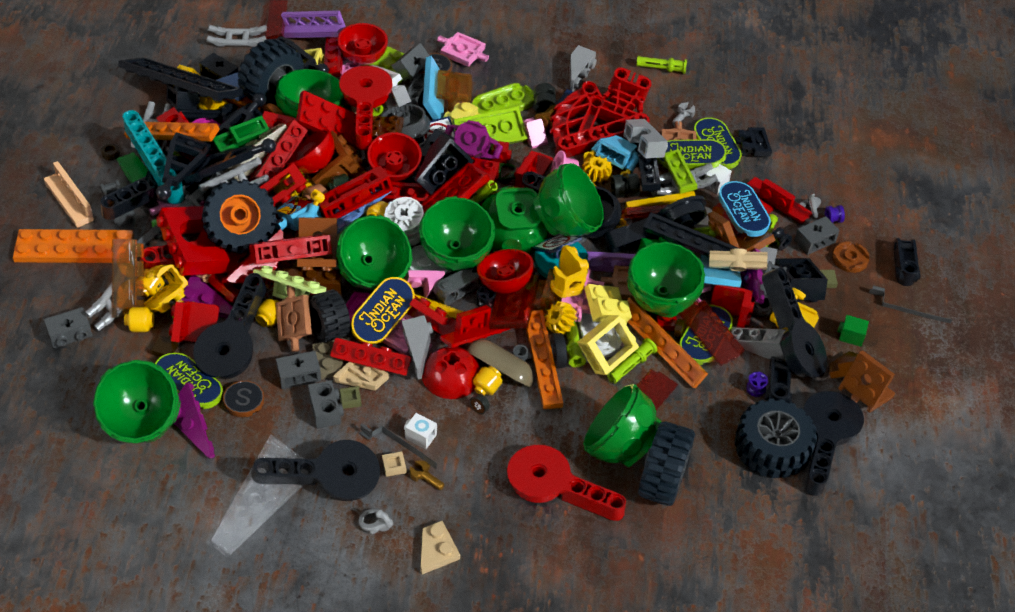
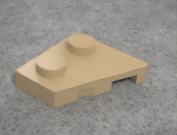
M348 362L333 376L335 383L359 386L360 388L374 391L389 379V374L383 370Z
M443 521L423 528L421 574L460 560V553Z

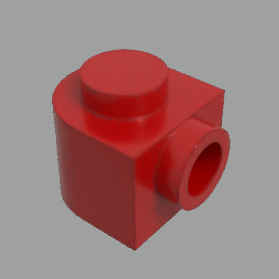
M497 141L503 146L499 159L490 160L507 163L508 160H511L512 150H509V142ZM492 145L490 155H493L496 145Z

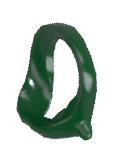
M499 163L498 181L507 183L515 179L514 172L517 167L510 163ZM502 166L514 169V171L501 177Z

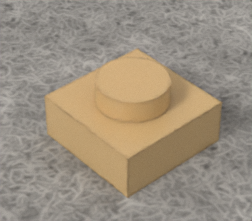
M403 452L382 455L386 477L406 473Z

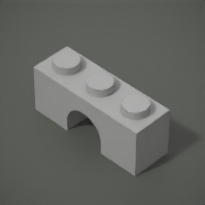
M645 119L626 120L623 136L630 143H639L638 151L645 158L665 157V152L668 148L667 140Z

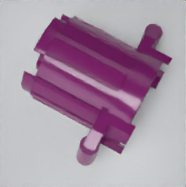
M468 120L460 125H447L444 133L451 136L453 129H456L454 132V142L470 157L499 159L503 146L491 138L486 127L478 121ZM496 145L493 155L488 154L490 146Z

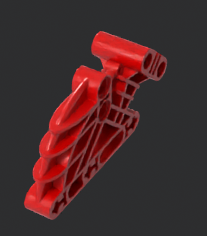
M620 67L615 69L608 89L603 95H601L595 83L591 81L584 82L582 88L572 92L554 107L556 112L550 118L553 123L552 129L549 132L553 135L556 145L555 155L559 151H564L566 157L569 158L591 151V148L600 138L617 135L626 139L623 136L624 130L610 133L625 129L626 120L645 119L649 123V117L642 112L643 104L652 84L651 80L639 74L635 83L633 82L636 75L634 72L630 81L628 78L631 71ZM585 114V116L569 121V119L575 118ZM597 118L608 122L593 127ZM579 129L578 132L570 134L569 132L572 130Z

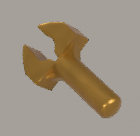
M415 461V466L422 471H416L410 466V476L415 482L419 479H424L438 490L444 488L445 484L429 473L430 464L426 461Z

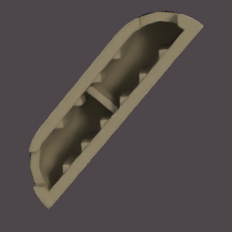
M486 339L475 340L465 347V350L512 379L532 387L534 379L530 365L516 355Z

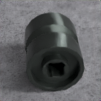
M541 83L534 88V109L537 113H542L550 106L556 105V91L554 86L549 83Z
M626 174L625 177L623 175H612L610 179L611 193L616 198H624L625 195L628 197H638L640 194L638 174Z

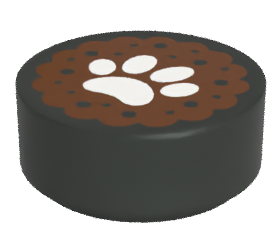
M475 394L470 399L472 409L478 414H484L489 410L490 404L484 395Z

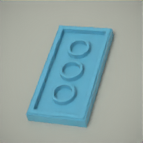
M429 56L425 60L423 105L432 120H436L444 116L446 79L433 57Z
M700 255V260L704 265V283L741 287L740 272L731 271L727 268H709V257Z

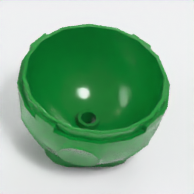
M312 69L288 72L279 80L275 94L278 108L285 116L297 118L300 93L303 90L345 108L346 100L340 91V80L329 73Z
M574 163L560 165L543 179L539 193L533 199L536 212L546 229L554 236L558 234L570 237L588 235L597 231L604 220L603 206L595 185L589 176Z
M512 186L503 187L493 192L483 202L482 207L494 220L495 225L492 252L504 249H517L531 255L536 251L532 247L548 238L549 231L534 207L533 199L537 193L533 189Z
M456 196L445 197L444 200L437 201L426 210L420 221L419 236L425 254L435 265L453 272H459L462 269L478 265L489 254L495 238V225L488 212L478 203L466 198H457Z
M369 215L355 219L341 232L336 247V260L340 274L353 287L371 292L387 278H404L411 267L413 259L407 235L390 218L381 215ZM365 258H369L371 263H367Z
M655 242L640 249L632 258L628 270L627 284L635 301L644 310L662 317L672 318L690 307L700 297L704 287L705 273L703 263L692 251L678 244Z
M140 360L120 363L111 369L109 368L101 377L93 400L96 420L100 427L109 436L125 443L134 444L152 442L163 436L172 424L175 423L181 404L175 382L170 374L153 362ZM145 403V408L139 410L138 405Z
M635 384L624 386L614 394L595 417L585 435L583 442L584 450L601 461L622 463L626 467L632 466L651 448L656 431L662 420L656 417V409L652 400Z

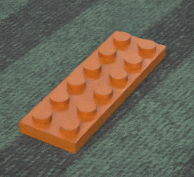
M19 229L13 260L14 262L130 263L129 241L130 251H132L134 232L133 230Z

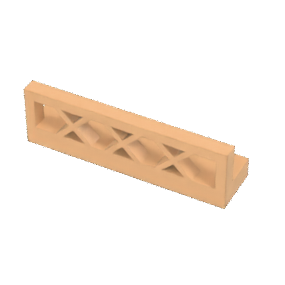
M58 161L54 162L55 174L44 178L46 186L77 228L94 221L91 205Z

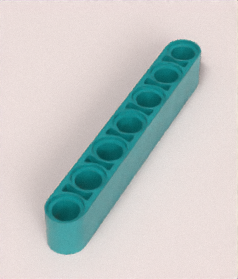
M134 110L126 111L122 116L125 132L158 186L164 185L162 179L167 158L139 113ZM170 169L169 175L176 177L175 171ZM182 182L177 187L171 186V196L167 199L169 203L179 204L184 200Z

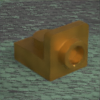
M552 105L545 112L535 115L536 120L542 119L545 130L552 128L553 122H551L550 118L556 112L554 110L556 105Z

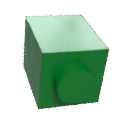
M846 315L844 322L840 321L837 332L841 333L839 341L862 347L869 321Z

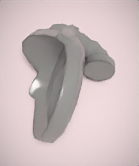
M811 194L799 204L803 207L810 205L812 216L818 218L819 212L817 208L821 204V199L814 197L815 194Z
M375 508L363 512L358 520L361 529L370 531L371 534H375L378 531L385 532L393 525L392 519L389 518L386 512ZM376 513V518H378L376 522L372 524L363 522L368 514Z

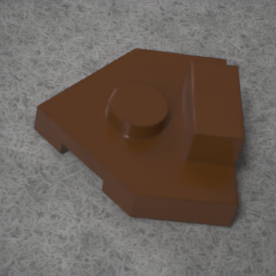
M848 351L829 364L830 377L846 376L858 353Z

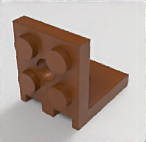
M334 131L331 134L339 156L311 178L314 184H320L328 191L366 173L362 165L364 162L356 154L358 151L352 144L348 145L344 136L341 134L338 136ZM336 177H341L338 181H333Z
M715 211L707 214L710 220L708 221L709 227L716 235L714 238L740 249L752 252L754 248L760 250L776 241L774 235L769 231L758 237L747 236V233L744 232L735 236L729 220Z
M299 217V237L312 236L316 231L330 235L332 254L297 259V267H301V270H313L314 267H321V270L324 271L332 270L337 265V218Z
M862 350L858 353L838 389L840 391L844 389L853 394L851 399L856 403L862 401L868 406L867 411L870 413L894 397L895 392L888 388L895 374Z

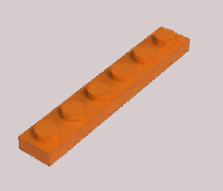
M144 122L155 140H172L175 133L178 132L200 141L212 142L220 129L217 123ZM124 132L125 137H126L127 139H130V138L128 137L127 133Z
M629 297L627 300L632 318L628 320V323L644 339H651L657 346V352L692 388H697L708 373L633 298Z
M543 310L524 311L523 317L543 410L563 408V398Z

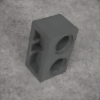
M332 380L309 384V399L316 428L341 424L340 416L344 415L342 403L338 404L337 402L340 399L337 387L334 388Z

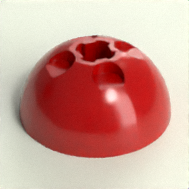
M369 23L349 25L338 35V46L341 53L347 60L358 65H369L378 61L385 53L388 45V37L385 31Z
M329 129L320 130L300 143L287 162V165L290 166L295 163L301 173L312 174L324 169L329 164L335 149L334 139Z
M390 132L378 136L371 142L367 156L371 169L380 165L389 175L391 181L398 182L408 179L417 171L421 163L422 152L419 144L412 137L403 133Z
M517 249L495 251L488 254L477 265V273L481 282L488 289L500 294L514 293L522 289L530 280L534 267L533 258L527 252Z
M446 346L434 351L427 358L422 380L425 387L432 394L444 399H459L475 391L473 379L479 372L480 367L475 357L461 347Z

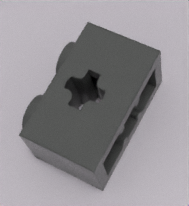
M419 43L391 66L396 73L401 75L403 82L408 79L412 81L419 71L425 70V60L430 55L422 44Z
M825 216L814 220L812 223L800 226L796 231L794 241L809 255L836 243L840 230Z
M83 307L44 319L53 348L65 346L93 336Z
M316 351L303 352L276 359L277 372L282 389L321 381V371Z

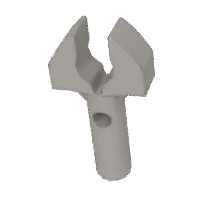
M688 102L681 103L677 110L680 113L672 121V124L675 126L676 121L679 124V121H682L686 116L693 118L695 106L693 105L691 109H687Z

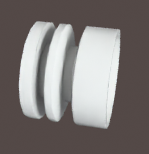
M401 197L390 202L386 207L384 216L390 218L391 221L403 230L408 237L410 246L421 242L419 225L424 215L422 205L411 197Z

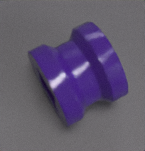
M837 205L836 207L826 206L825 216L832 223L835 221L843 223L845 219L844 208L842 205Z
M761 372L751 373L746 385L747 392L754 397L762 396L766 391L768 377Z

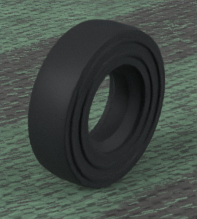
M562 333L551 334L550 345L556 369L565 368L567 364V349L564 335Z

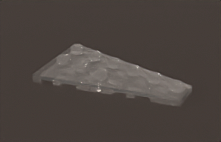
M271 434L257 458L304 459ZM251 468L211 540L212 546L229 557L303 485L256 483L251 477ZM258 468V469H257L258 472H260V473H266V472H267V471H266L265 469H263V468ZM279 469L282 474L288 473L285 469ZM305 469L300 470L303 474H309Z

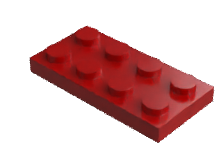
M303 90L300 93L296 121L314 132L329 129L330 132L334 131L338 136L341 134L347 140L348 145L352 144L358 150L355 134L356 113Z
M468 162L421 204L423 212L425 213L428 208L437 201L444 200L445 197L456 196L457 198L469 199L472 194L485 185L490 179L489 176Z

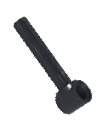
M229 103L225 104L222 110H176L177 112L182 111L186 119L206 118L222 120V118L238 110V106Z

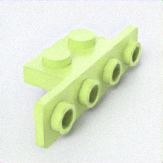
M261 266V268L254 269L253 273H258L262 277L274 280L272 296L281 299L287 298V285L295 287V296L326 292V287L320 286L319 282L305 281L301 276H290L288 272L275 271L271 266Z

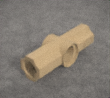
M745 249L710 251L709 268H727L737 272L746 271L747 269L767 270L768 252H747Z

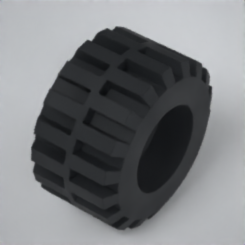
M331 289L309 296L311 328L316 337L321 342L326 343L335 340V338L348 336L350 332V317L341 295L336 290Z

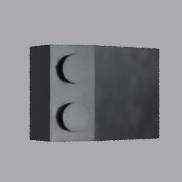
M440 134L429 148L415 181L432 195L468 162L472 164L474 160L450 137Z
M810 258L775 259V265L782 268L784 266L787 267L786 273L792 288H796L806 294L804 300L809 302L825 300L828 279Z

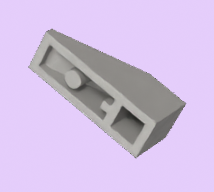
M425 315L402 321L403 334L417 379H422L431 342L430 334L433 333L431 323H427Z

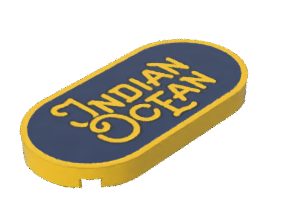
M390 277L383 280L353 315L351 328L354 337L359 342L378 344L385 340L412 307L410 303L415 298L412 286L406 280L399 277Z

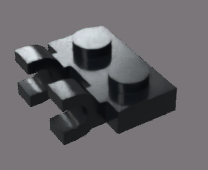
M748 127L747 131H737L739 137H735V141L742 146V149H740L742 156H747L750 153H753L754 156H771L772 149L764 127Z

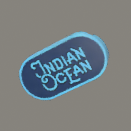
M739 181L723 184L719 191V201L735 229L740 233H747V236L750 237L764 235L769 229L771 219L753 188Z

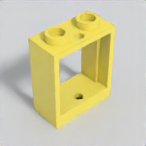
M609 315L577 342L595 374L607 375L639 348L635 336L629 331L626 326L627 323L621 315ZM614 327L625 346L606 361L595 342Z

